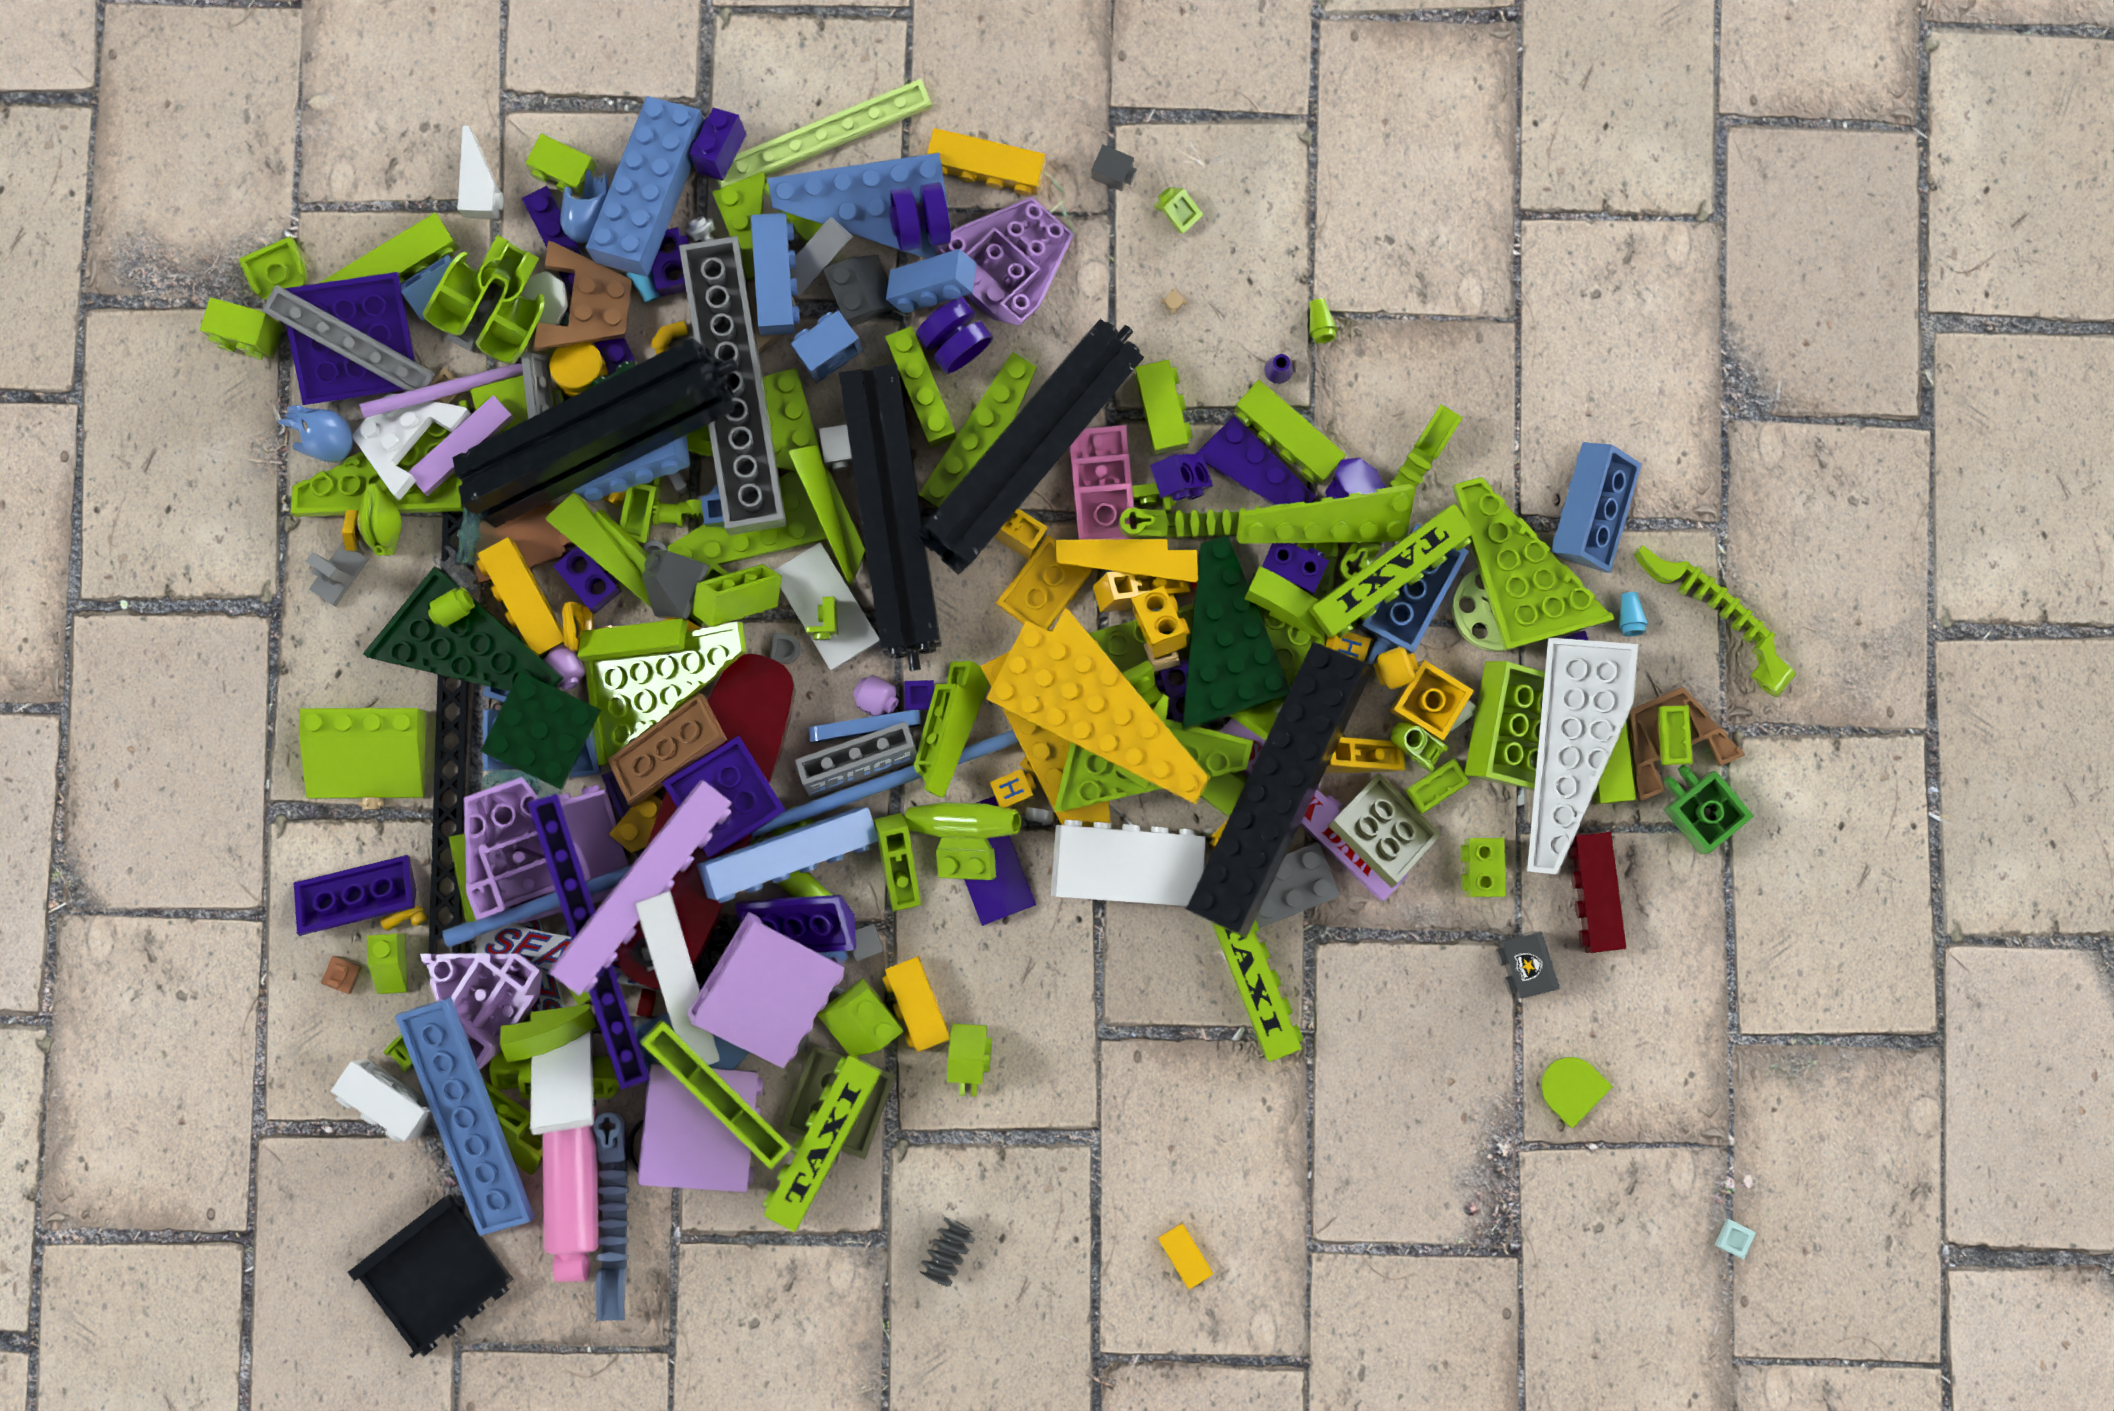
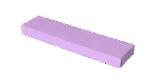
M493 395L408 473L415 478L416 485L424 494L429 496L455 472L452 457L460 453H466L468 449L497 435L514 419L513 415Z

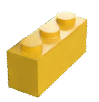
M914 957L885 969L887 975L883 976L882 979L888 993L894 992L898 1002L893 1004L899 1021L905 1020L908 1030L904 1032L909 1047H915L916 1051L920 1052L949 1040L950 1033L920 957Z

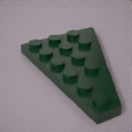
M1228 535L1201 543L1199 548L1198 581L1194 598L1183 722L1181 725L1183 731L1286 698L1290 690L1257 605L1244 599L1249 586Z
M436 566L432 568L363 653L367 658L505 691L511 690L519 671L554 688L565 678L472 596L475 607L470 610V614L447 627L434 624L428 614L430 609L429 603L454 588L457 590L461 588Z

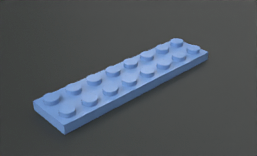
M445 998L395 1015V1019L478 1235L481 1236L532 1221L535 1215L452 998Z

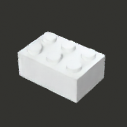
M368 1058L351 1061L331 1090L332 1093L337 1095L336 1101L349 1109L352 1106L362 1113L360 1117L374 1126L378 1123L386 1129L385 1134L396 1142L401 1140L405 1142L420 1137L433 1118L427 1099Z

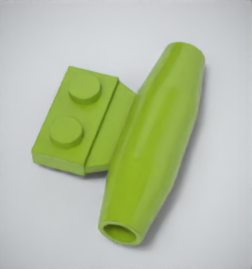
M940 802L914 806L906 810L904 818L909 831L941 837L936 849L938 878L994 879L996 877L994 848L991 847L987 838L1014 835L1019 832L1021 827L1019 811L985 803Z

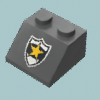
M1530 931L1497 942L1499 946L1496 949L1497 959L1501 966L1505 965L1508 977H1505L1506 987L1510 994L1514 993L1515 998L1521 999L1560 989L1542 931Z

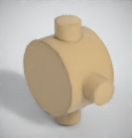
M1171 289L1166 298L1161 299V304H1165L1166 308L1171 311V314H1176V311L1182 305H1186V299L1182 298L1177 289Z
M364 797L362 801H359L358 805L362 807V810H380V806H383L384 802L380 801V798Z

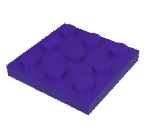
M739 736L663 782L677 807L682 804L700 780H704L732 802L728 807L731 810L729 816L721 825L716 822L709 831L713 835L703 847L709 859L786 812Z

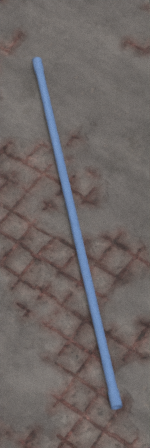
M1013 730L968 745L964 747L958 764L1019 742ZM914 765L799 805L786 810L784 814L753 832L751 838L922 778V776L917 774ZM632 865L586 881L590 895L616 887ZM555 892L488 917L443 930L444 941L449 948L486 932L560 906L557 894Z

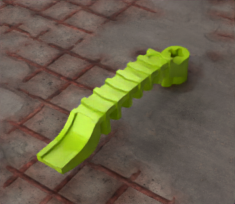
M1440 404L1413 445L1414 448L1411 453H1408L1406 456L1407 459L1404 464L1397 470V475L1389 483V487L1412 484L1416 489L1417 485L1422 483L1426 471L1432 468L1431 463L1434 459L1438 458L1463 417ZM1353 542L1339 564L1340 576L1347 581L1357 574L1355 572L1350 575L1348 573L1349 567L1346 566V563L1351 564L1360 554H1362V557L1358 561V570L1361 571L1372 563L1381 548L1380 544L1382 542Z
M1277 504L1272 506H1286L1288 504ZM1128 508L1120 517L1119 530L1123 536L1131 539H1181L1184 537L1197 539V537L1237 536L1240 512L1246 510L1245 508H1240L1239 511L1229 512V509H1224L1223 512H1213V509H1210L1207 513H1197V510H1192L1191 513H1182L1181 510H1176L1175 514H1166L1165 510ZM1129 517H1134L1137 523L1140 522L1137 524L1136 529H1131L1130 524H1125L1128 522Z
M1644 545L1637 548L1633 554L1635 559L1655 581L1661 584H1669L1684 574L1686 578L1677 590L1678 593L1686 596L1695 582L1699 587L1692 596L1694 599L1701 601L1706 593L1710 594L1712 597L1707 603L1708 607L1715 609L1720 603L1724 606L1719 613L1720 617L1725 620L1731 614L1736 617V620L1730 626L1735 631H1739L1743 625L1748 628L1742 639L1747 643H1750L1751 640L1757 643L1752 652L1756 655L1759 664L1750 677L1766 693L1778 698L1796 676V672L1776 655L1773 639L1776 634L1773 631L1767 630L1763 626L1765 623L1762 620H1757L1752 615L1753 611L1743 607L1740 604L1741 600L1732 597L1727 592V588L1720 587L1714 582L1715 579L1712 576L1708 577L1699 566L1694 567L1688 561H1665Z

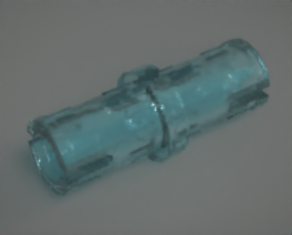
M463 507L461 530L457 532V537L460 539L455 563L474 566L477 541L481 540V534H479L481 513L475 515Z

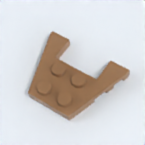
M548 241L545 269L575 274L568 326L538 322L534 351H544L545 348L557 346L559 348L569 347L570 344L582 342L594 343L625 338L632 279L601 264H597L555 242Z
M1684 687L1631 709L1628 715L1636 791L1639 801L1665 791L1653 762L1661 759L1657 707L1689 705L1692 745L1706 739L1718 767L1745 756L1743 750L1728 738V734L1715 724L1704 708Z

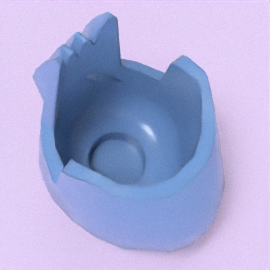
M587 170L582 198L572 197V189L565 187L560 224L564 233L575 242L588 243L609 191L606 173H603V177L599 179L597 176L593 179L591 171Z
M293 405L287 407L289 414H285L286 419L278 420L279 424L300 431L302 443L295 442L292 446L293 449L318 460L333 463L340 462L349 456L353 447L352 432L348 422L332 410L304 408L301 405ZM303 421L307 424V432L305 430Z

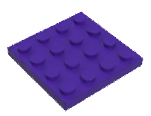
M398 272L284 288L416 362ZM286 324L302 405L404 390Z

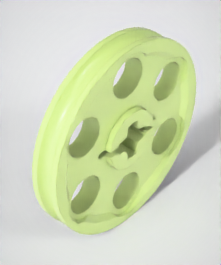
M1476 568L1461 580L1453 594L1451 612L1454 624L1461 636L1473 646L1486 651H1505L1494 616L1490 612L1491 607L1486 591L1476 586L1475 578L1480 574L1479 569ZM1467 597L1473 600L1475 605L1473 612L1465 613L1460 609L1459 602L1462 598ZM1481 623L1487 628V636L1485 638L1478 639L1473 635L1472 627L1474 624Z

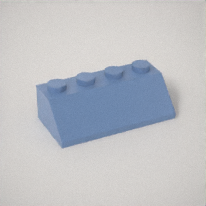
M1583 442L1580 453L1577 456L1572 480L1569 483V491L1561 511L1556 535L1553 538L1551 552L1566 561L1611 573L1642 464L1612 444Z

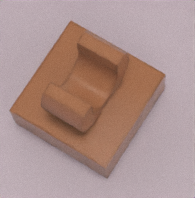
M332 956L321 984L343 993L351 994L362 966L340 957Z

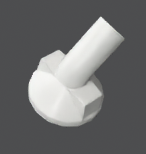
M700 216L689 222L690 227L686 232L693 241L699 239L702 242L715 240L710 234L715 230L711 218L705 219L704 216Z

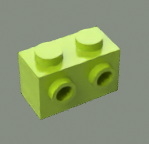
M1504 838L1464 839V845H1460V860L1465 862V874H1461L1462 892L1466 891V898L1506 897Z

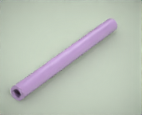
M522 362L359 405L363 418L390 412L523 375Z

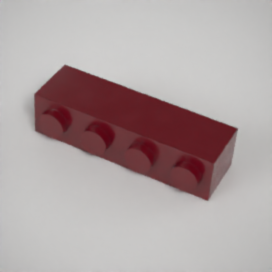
M1612 833L1576 835L1568 851V856L1570 860L1574 861L1575 871L1571 872V882L1573 889H1577L1579 901H1575V912L1577 918H1581L1582 930H1579L1581 948L1585 947V953L1627 949Z

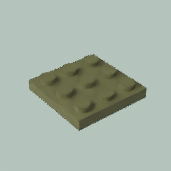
M1380 773L1373 777L1328 825L1391 888L1401 881L1441 836Z
M816 1044L812 1045L782 1129L803 1137L806 1136L810 1129L805 1126L813 1110L819 1112L823 1101L820 1100L821 1094L827 1084L833 1086L838 1076L834 1073V1070L842 1057L847 1059L848 1056ZM886 1070L882 1071L841 1151L862 1159L866 1158L897 1074Z

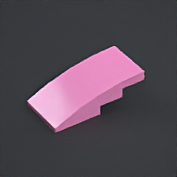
M1126 425L1086 428L1070 446L1078 540L1131 539L1123 536L1119 530V521L1122 513L1128 508H1134ZM1129 517L1128 522L1125 524H1130L1131 529H1136L1134 517Z

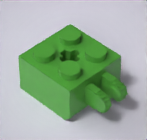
M1681 765L1678 771L1681 777L1690 785L1685 791L1674 778L1668 776L1664 779L1665 785L1674 794L1676 799L1663 808V810L1700 855L1712 852L1754 817L1724 779L1715 771L1706 773L1698 780L1687 766ZM1704 808H1710L1712 810L1709 813L1711 819L1705 817Z

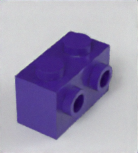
M713 107L710 115L704 119L702 130L697 140L692 142L689 151L698 174L724 180L747 135L738 114Z
M1272 543L1261 567L1283 577L1310 595H1313L1329 562L1323 558L1324 554L1313 548H1308L1306 551L1297 547L1298 543Z

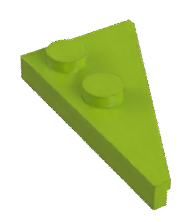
M763 171L713 191L730 237H738L745 274L749 283L755 278L751 215L762 214L764 210L763 196L767 179Z

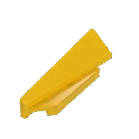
M1167 539L1055 540L1056 561L1058 563L1194 583L1198 581L1197 550H1168Z

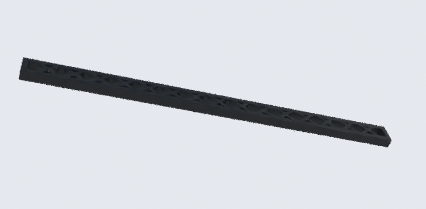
M466 509V513L459 520H456L451 515V511L443 512L441 570L472 595V559L466 541L456 549L450 543V537L458 529L463 533L462 525L465 522V527L473 525L474 513ZM459 558L464 563V570L455 578L449 572V565ZM438 674L428 954H437V942L443 937L442 931L460 925L462 918V900L456 871L455 875L452 873L455 869L454 862L446 867L440 861V854L447 847L451 849L449 838L441 832V825L448 818L456 824V831L451 836L464 834L469 682L461 680L460 686L452 693L446 687V680L449 677ZM454 702L460 708V714L451 722L445 716V708ZM453 731L459 737V743L450 751L444 745V737ZM452 760L458 766V773L449 780L443 774V767ZM451 789L457 795V802L448 809L442 803V796ZM448 876L454 883V890L446 897L439 890V883ZM445 906L453 912V919L446 926L438 919V913ZM461 943L452 946V954H460Z

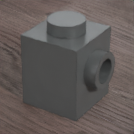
M1102 144L1091 170V179L1123 191L1126 183L1131 185L1137 171L1133 167L1134 157Z

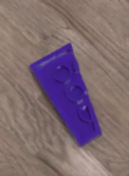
M1235 415L1195 453L1203 454L1205 463L1214 468L1215 471L1229 477L1243 488L1254 492L1272 505L1303 501L1304 503H1311L1316 498Z

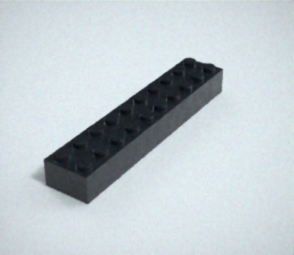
M1314 641L1312 642L1186 910L1239 936L1247 938L1372 673L1366 663Z

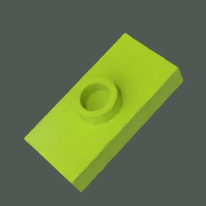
M1689 705L1657 707L1661 766L1693 764Z
M1452 758L1407 787L1405 791L1418 812L1423 814L1468 785L1470 781L1464 775L1457 760Z

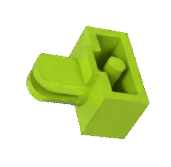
M952 1023L948 1052L947 1082L960 1083L959 1096H965L967 1083L971 1084V1097H977L978 1084H983L984 1073H990L992 1038L987 1037V1025Z

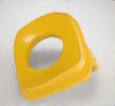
M567 602L562 609L564 644L571 651L578 652L581 632L594 629L593 612L584 604ZM574 617L578 621L580 629L579 636L577 638ZM609 625V626L602 627V628H609V627H614V626H613V625Z

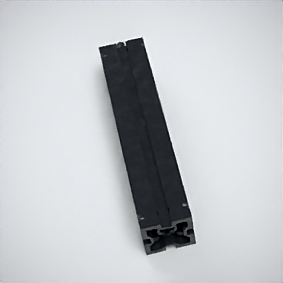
M1099 319L914 537L931 552L934 550L941 556L940 560L958 575L971 565L979 553L987 546L1143 360L1144 356L1140 354L1139 348L1134 343L1127 341L1132 335L1133 330L1129 326L1124 325L1118 332L1111 323Z
M692 337L684 341L682 345L674 346L468 449L466 453H460L452 457L456 477L462 481V485L458 486L462 506L475 515L481 513L484 521L497 528L505 524L507 520H513L717 420L721 415L726 416L734 412L732 402L734 393L731 386L727 383L725 375L738 369L734 359L726 362L721 358L717 359L706 345L702 346Z
M897 364L877 366L874 369L865 371L858 369L839 372L881 650L884 655H889L891 659L907 657L909 671L921 670L919 654L936 652V647L942 646L927 548L914 537L923 526L900 374Z

